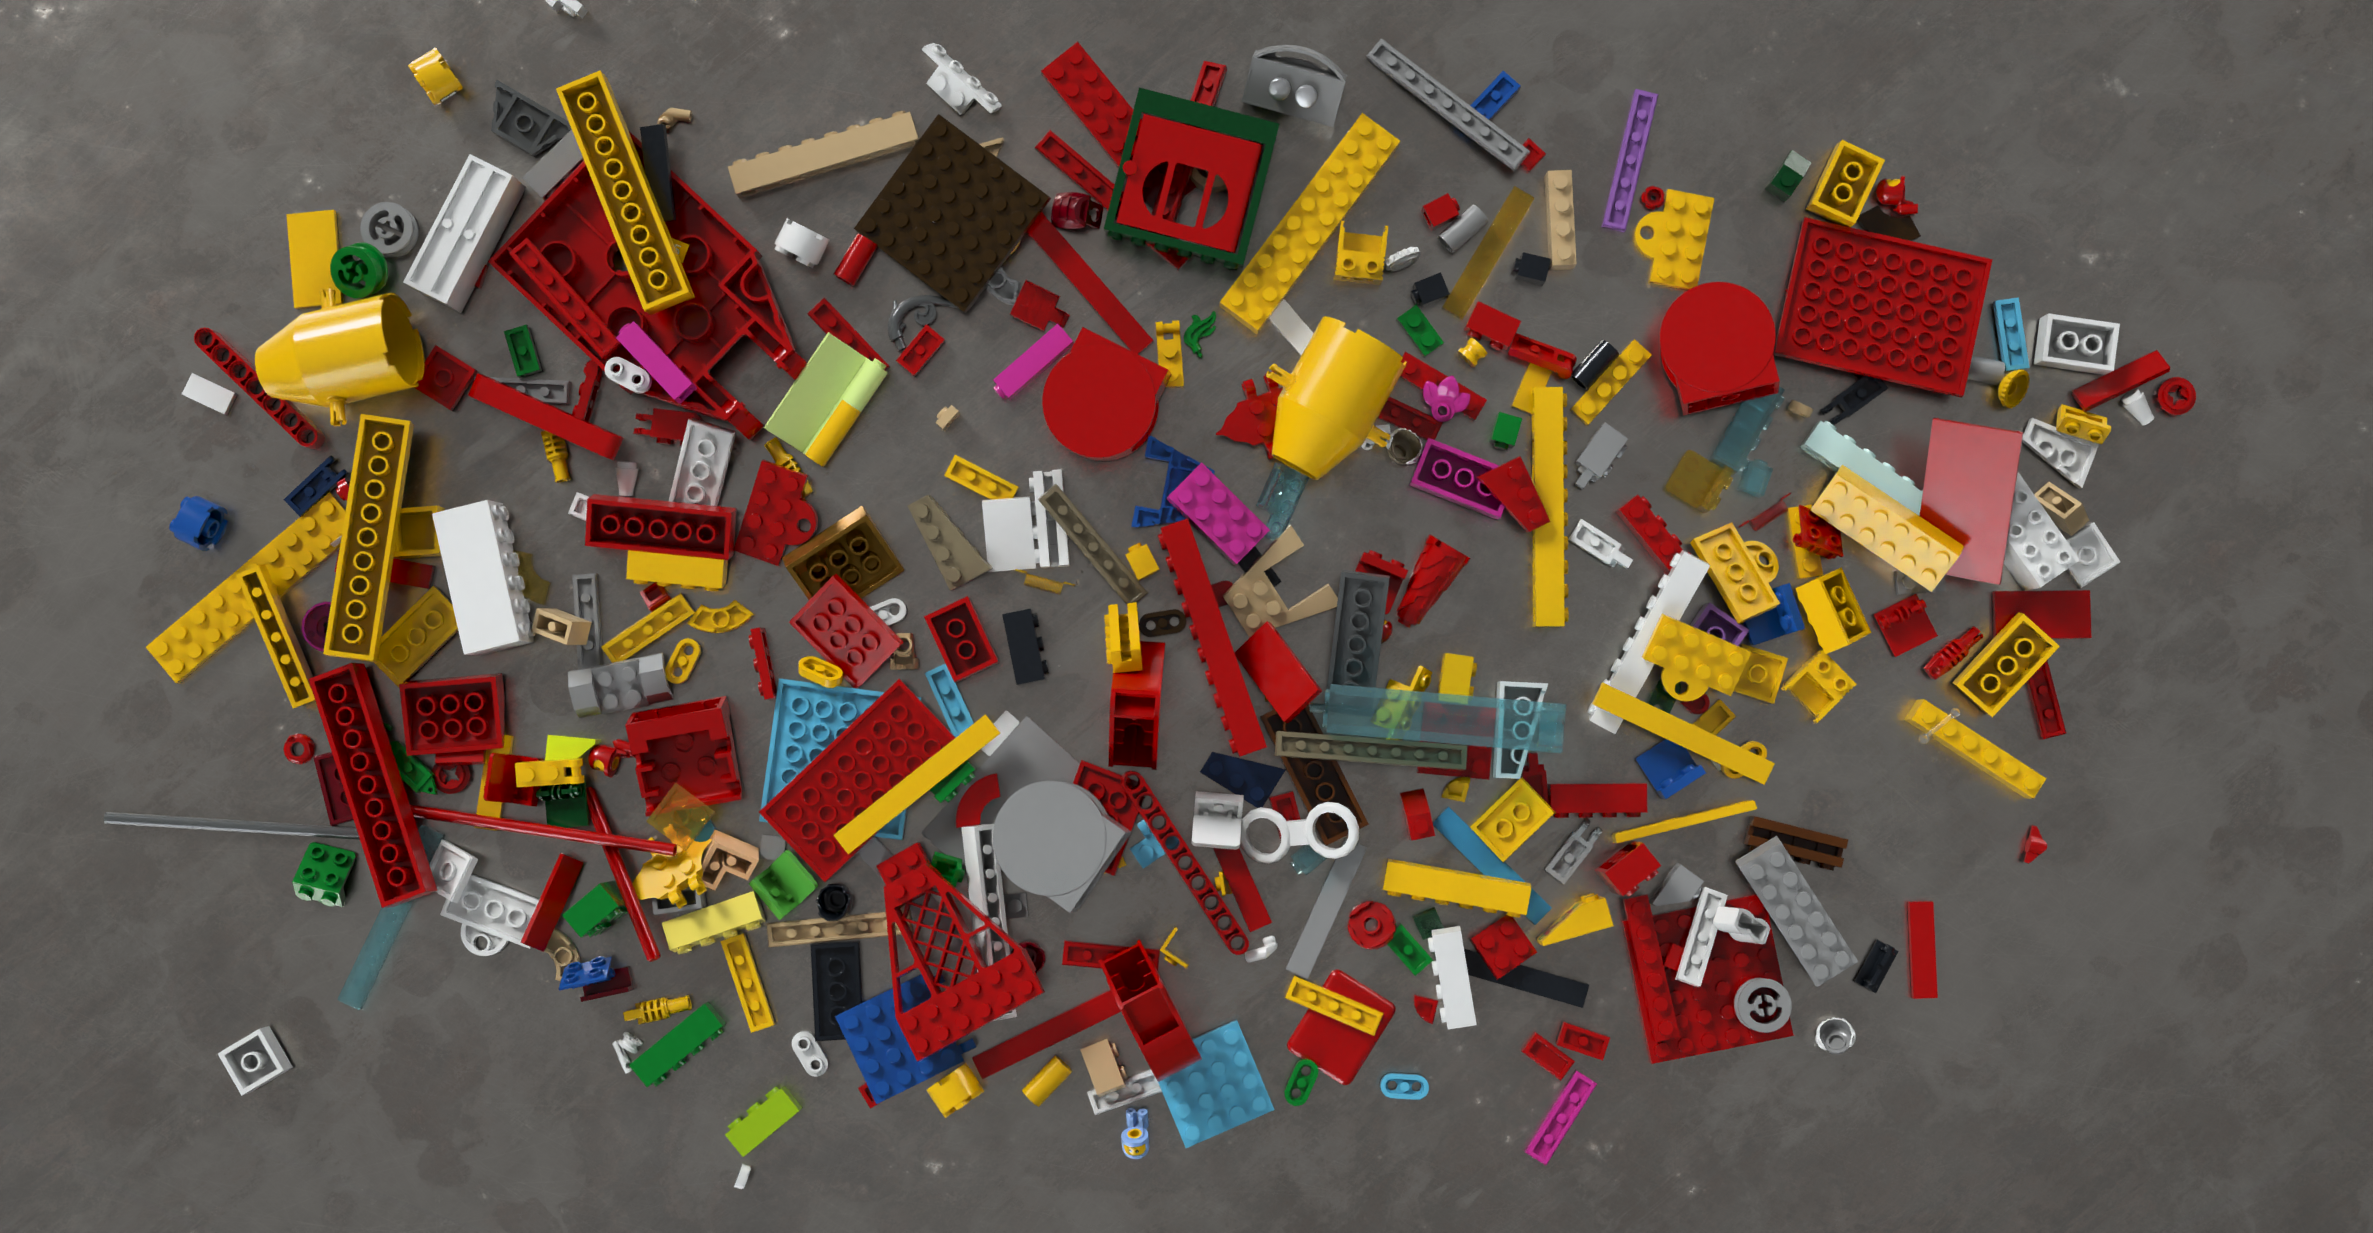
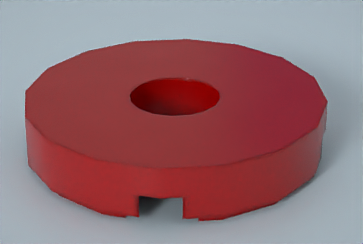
M1366 901L1358 905L1350 914L1348 931L1351 938L1360 947L1368 950L1379 949L1386 946L1393 939L1396 931V920L1392 911L1385 904ZM1371 919L1377 920V929L1367 931L1366 923Z

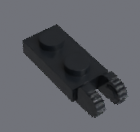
M1864 376L1837 395L1834 401L1820 411L1824 415L1833 410L1836 405H1839L1844 412L1831 419L1830 423L1835 425L1845 417H1850L1886 391L1888 387L1881 379Z

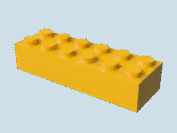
M1841 465L1810 509V511L1931 592L1952 567L1964 548L1962 544L1844 465Z

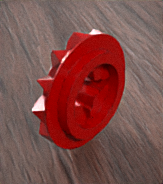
M2172 377L2165 380L2157 390V401L2160 403L2161 409L2169 414H2184L2192 409L2196 401L2195 388L2188 380L2181 377ZM2178 389V396L2183 400H2177L2174 403L2173 397L2168 393H2174Z
M435 763L432 772L435 774L436 788L443 793L455 794L468 786L469 778L471 777L469 765H436ZM454 768H456L455 775L457 776V778H459V780L451 779L450 781H448L447 778L449 775L446 773V771H444V769L452 771Z

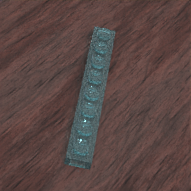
M421 825L419 834L430 865L445 834L426 825ZM414 900L395 907L381 908L337 1000L357 1010L362 1009Z

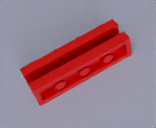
M1647 783L1548 784L1549 806L1556 812L1554 818H1569V813H1578V818H1593V813H1602V817H1617V813H1626V817H1641V813H1648Z

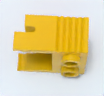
M1341 221L1334 280L1381 285L1388 226L1384 227L1385 232H1383L1382 236L1345 232L1343 227L1345 221Z
M1819 650L1783 683L1784 686L1781 690L1786 691L1788 689L1816 718L1812 721L1818 723L1857 684L1828 654H1825L1824 650Z

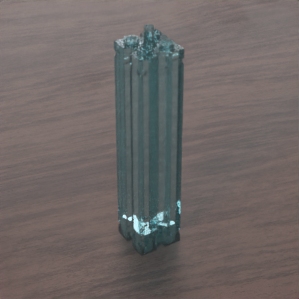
M1331 684L1330 689L1325 690L1324 703L1310 702V712L1324 713L1322 728H1327L1326 733L1559 754L1563 752L1566 704Z

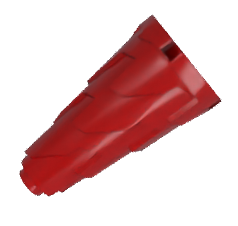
M1429 534L1415 565L1406 593L1397 609L1398 622L1408 628L1411 625L1416 626V624H1420L1429 609L1438 601L1443 592L1449 588L1471 558Z

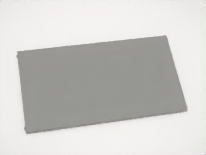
M1026 716L976 771L974 779L958 791V794L921 833L944 854L962 859V868L965 869L966 873L962 828H956V813L962 796L972 784L990 774H998L1001 797L991 800L985 806L981 814V824L979 825L995 824L998 813L1004 803L1019 789L1040 781L1073 783L1080 763L1033 722L1031 717Z

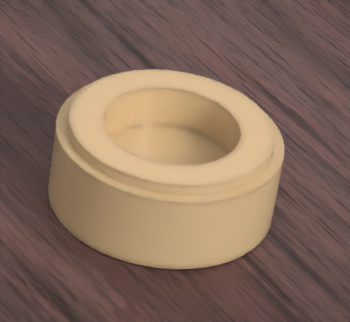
M1791 400L1788 406L1790 411L1805 418H1810L1813 412L1812 408L1795 400Z

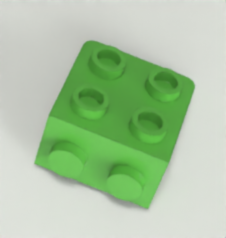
M789 850L783 852L766 870L749 883L751 888L779 920L799 906L818 887L814 877L808 873L798 858Z

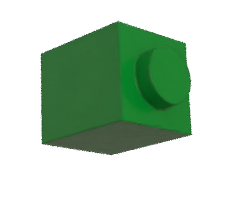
M1499 412L1496 416L1489 442L1494 443V447L1507 451L1508 448H1513L1522 418Z

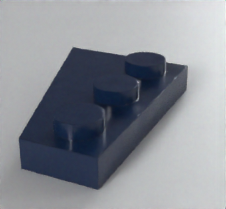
M1212 752L1200 773L1232 793L1244 795V800L1256 808H1263L1286 769Z

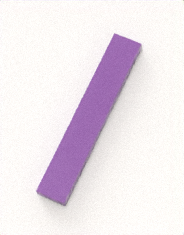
M1639 89L1634 91L1601 227L1620 232L1626 231L1659 94Z

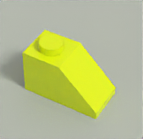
M548 735L545 760L584 758L593 747L600 745L601 740Z

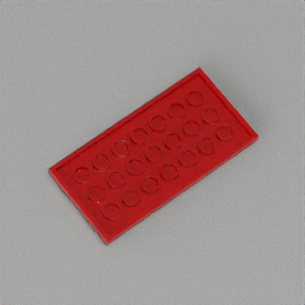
M898 679L764 806L759 813L818 876L826 882L878 832L850 854L844 850L833 835L956 737L904 682Z

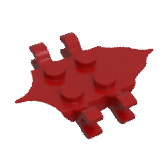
M1265 374L1263 378L1269 392L1257 396L1253 380L1243 381L1241 386L1246 400L1237 403L1236 408L1226 417L1223 427L1216 435L1227 436L1234 441L1247 442L1252 446L1263 444L1267 457L1270 460L1274 458L1272 456L1277 403L1283 387L1279 388L1278 383L1266 377Z

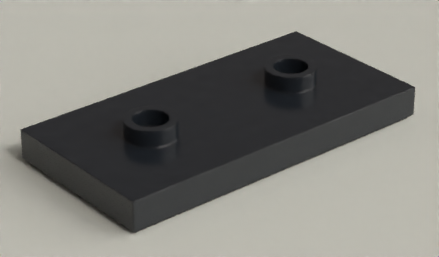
M859 941L810 944L815 1042L846 1040L835 1016L862 1003Z

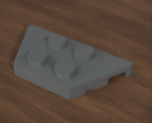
M496 80V98L493 103L494 118L492 119L491 128L494 134L530 155L536 156L561 140L571 130L569 121Z

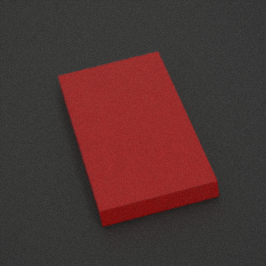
M2090 590L1992 592L1993 638L2018 612L2026 615L2051 639L2092 638Z
M1268 621L1234 652L1237 659L1285 723H1289L1322 692L1272 623Z

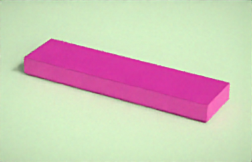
M1575 1070L1528 1145L1525 1153L1542 1164L1547 1165L1597 1083Z

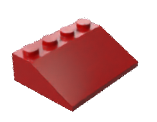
M502 673L412 680L399 684L407 756L504 748L505 695Z

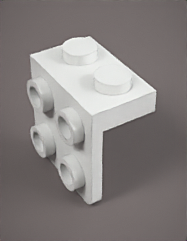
M1196 791L1192 845L1221 849H1239L1244 795Z

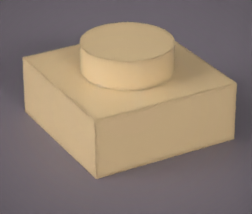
M952 405L949 408L944 407L936 416L938 418L936 424L945 432L957 419L960 412Z

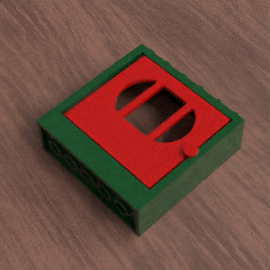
M1139 87L1104 225V231L1108 233V238L1122 241V238L1125 237L1131 239V243L1145 247L1146 243L1154 244V249L1168 253V250L1172 249L1178 251L1177 255L1191 259L1192 255L1201 257V262L1214 265L1215 261L1223 262V267L1237 270L1238 267L1243 268L1280 124ZM1142 113H1146V114L1143 115V119H1142V123H1141V127H1140L1138 139H1137V142H1136V146H1135L1133 158H1132V161H1131V160H1130V157H1131V153H1132V149H1133V145H1134V141H1135V137H1136L1138 125H1139V122H1140L1141 114H1142ZM1263 144H1266V145H1265V149H1264V153H1263V157H1262V161H1261V165H1260V169H1259V172H1258V176H1257V180H1256V184H1255V188H1254V192H1253V196H1252V200H1251V204H1250L1248 216H1247V219H1246V223H1245V227H1244V231H1243V235H1242V239H1241V243H1240L1238 255H1236V254H1233V253H1236V249H1237V245H1238V241H1239V237H1240V233H1241L1243 221H1244V218H1245V214H1246V210H1247V206H1248V202H1249V198H1250V194H1251V190H1252L1254 178H1255V175H1256V171H1257V167H1258V163H1259V159H1260L1262 147H1263ZM1168 162L1156 215H1152L1143 200L1144 181L1154 167ZM1178 163L1208 171L1194 227L1163 219L1175 166ZM1126 174H1127V175H1128V178H1127V182H1126V186H1125V190H1124V194H1123V198H1122V202H1121V206H1120V210H1119L1117 222L1114 223L1115 217H1116V213H1117V209H1118V205H1119V201H1120V197H1121V193H1122V189H1123V185H1124V181H1125V177H1126ZM1216 175H1219L1227 187L1228 206L1225 214L1216 224L1204 229L1203 222Z

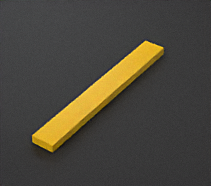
M1603 682L1592 702L1593 705L1763 785H1765L1775 763Z
M985 714L833 836L844 850L850 854L1001 734L1000 731Z

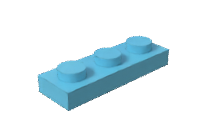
M2019 297L1994 301L1993 309L2001 360L2005 363V372L2030 368Z
M943 664L926 672L925 675L951 733L957 737L974 724V721L947 665Z

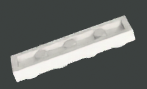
M1707 887L1702 888L1675 978L1676 980L1695 987H1701L1718 930L1713 924V920L1718 906L1725 907L1728 895Z

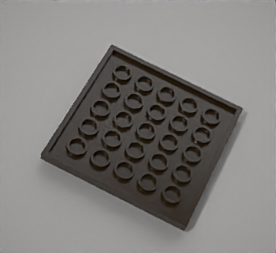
M938 114L854 229L877 244V247L964 313H967L1051 198Z

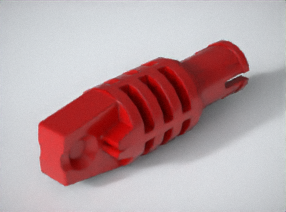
M1972 626L1959 639H1952L1924 667L1928 676L1936 680L1950 671L1958 662H1961L1968 655L1969 649L1984 637L1983 634L1979 635L1981 631Z

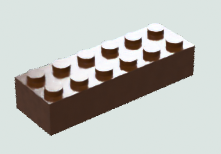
M1309 705L1289 723H1285L1275 709L1260 716L1274 746L1277 731L1323 734ZM1280 756L1308 814L1319 804L1334 802L1347 807L1353 813L1359 829L1369 825L1337 761ZM1326 812L1321 814L1315 824V828L1325 846L1347 836L1349 833L1346 822L1336 813Z

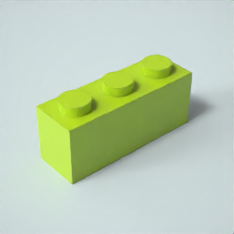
M777 1086L765 1095L767 1100L760 1105L756 1102L747 1110L749 1115L741 1120L738 1117L727 1126L730 1131L725 1136L742 1157L747 1155L803 1108L786 1086H783L780 1090Z

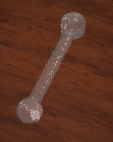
M1951 709L1950 714L1928 733L1919 736V742L1922 744L1928 743L1930 736L1953 717L1960 715L1959 709Z

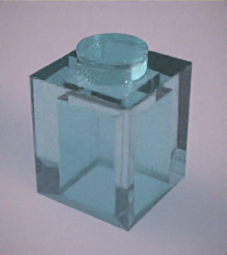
M1760 459L1747 462L1737 490L1758 498L1764 496L1773 468L1768 467V463Z
M1303 845L1290 856L1293 859L1290 864L1298 874L1303 871L1305 875H1308L1327 858L1316 853L1310 845Z

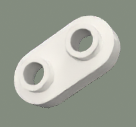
M613 357L605 365V374L609 379L635 393H645L651 387L652 379L650 374L623 358ZM620 365L619 372L614 373V366ZM641 376L640 383L635 384V377Z
M896 598L870 607L888 626L902 621L907 614L904 602ZM894 606L899 608L897 615L891 614V608Z
M810 1031L797 1033L792 1039V1048L809 1075L814 1077L823 1075L829 1068V1059L818 1041L815 1042V1035ZM804 1039L808 1042L807 1048L800 1046V1040ZM814 1060L819 1061L820 1068H813L812 1062Z

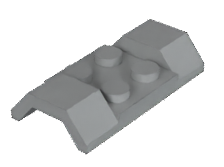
M663 653L568 671V688L574 711L579 718L601 713L607 714L674 699L665 673Z

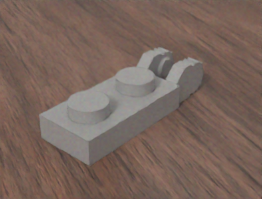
M1588 818L1584 819L1575 832H1572L1544 869L1563 885H1565L1591 851L1592 845L1603 831L1599 827L1596 828L1587 841L1580 837L1590 825Z

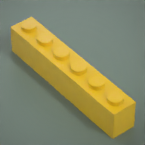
M266 564L258 565L236 574L292 708L294 709L314 701L315 698L309 682L313 675Z
M1925 699L1916 700L1904 719L2026 799H2034L2047 779Z
M1388 858L1383 890H1386L1387 894L1391 896L1401 897L1402 893L1409 894L1411 899L1425 901V898L1435 899V903L1449 905V902L1459 903V907L1465 909H1473V906L1483 907L1482 911L1497 913V910L1506 911L1508 916L1520 918L1521 914L1527 915L1532 886L1531 883Z

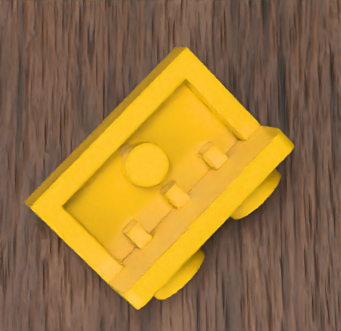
M2061 404L2057 412L2056 431L2098 444H2103L2111 432V426L2107 425V417L2090 412L2084 413L2083 410Z

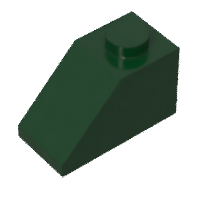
M1791 150L1765 190L1785 202L1791 197L1805 176L1811 162Z

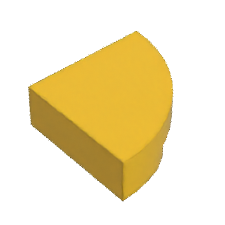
M1460 777L1450 781L1444 787L1441 797L1465 802L1470 777Z

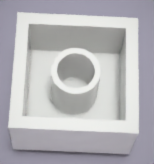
M270 1026L256 1030L218 1053L241 1096L253 1092L293 1068Z

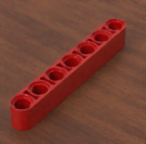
M205 327L196 331L194 334L195 344L288 434L304 447L310 449L322 447L325 442L324 433L291 401L279 399L280 407L274 411L273 403L278 399L270 397L264 389L260 394L256 393V387L260 384L256 368L220 333ZM212 335V342L206 345V337ZM229 351L228 360L223 362V353ZM246 367L245 376L240 378V369ZM296 415L298 419L297 424L291 427L290 419ZM310 432H314V440L308 443L307 435Z
M477 373L468 396L611 460H615L624 439L617 434Z

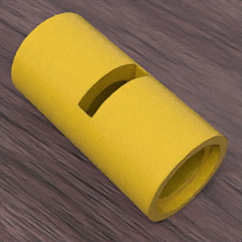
M1055 1055L1022 1089V1092L1031 1102L1039 1107L1073 1071L1061 1058Z

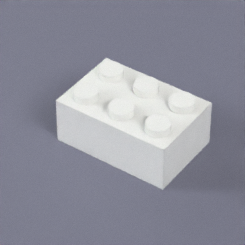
M2048 313L2039 320L2034 365L2101 375L2108 374L2114 371L2120 324Z

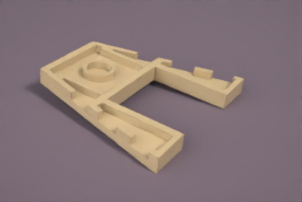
M1291 524L1287 526L1286 530L1272 542L1262 556L1258 557L1247 572L1243 573L1223 595L1249 637L1267 621L1277 628L1337 607L1338 597L1330 585L1327 584L1288 609L1266 576L1265 570L1304 546Z

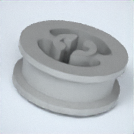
M381 202L372 206L364 214L361 221L360 230L363 241L376 247L385 257L396 258L407 254L418 240L419 227L415 217L396 203ZM378 223H381L382 225L388 228H393L403 234L401 237H399L392 232L385 231L382 228L377 227Z
M1754 978L1746 981L1738 989L1734 999V1009L1738 1019L1744 1026L1758 1032L1767 1033L1780 1029L1788 1021L1792 1010V1002L1788 991L1777 981L1767 978ZM1767 987L1775 994L1774 999L1766 994H1756L1748 1003L1750 994L1758 988ZM1762 1001L1767 1002V1006L1763 1009L1758 1008V1004H1761ZM1776 1007L1778 1008L1776 1015L1767 1022L1758 1023L1750 1016L1751 1011L1756 1015L1764 1016L1765 1014L1770 1016L1775 1012Z

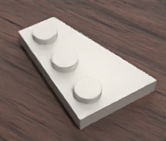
M2034 418L2029 419L2022 440L2026 446L2078 489L2083 488L2099 446L2098 443L2058 432L2056 427Z

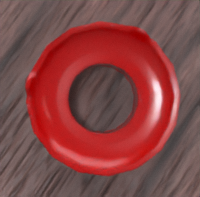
M305 734L290 735L284 743V755L294 764L307 763L314 756L315 743ZM296 742H300L304 746V752L300 756H296L292 752V746Z

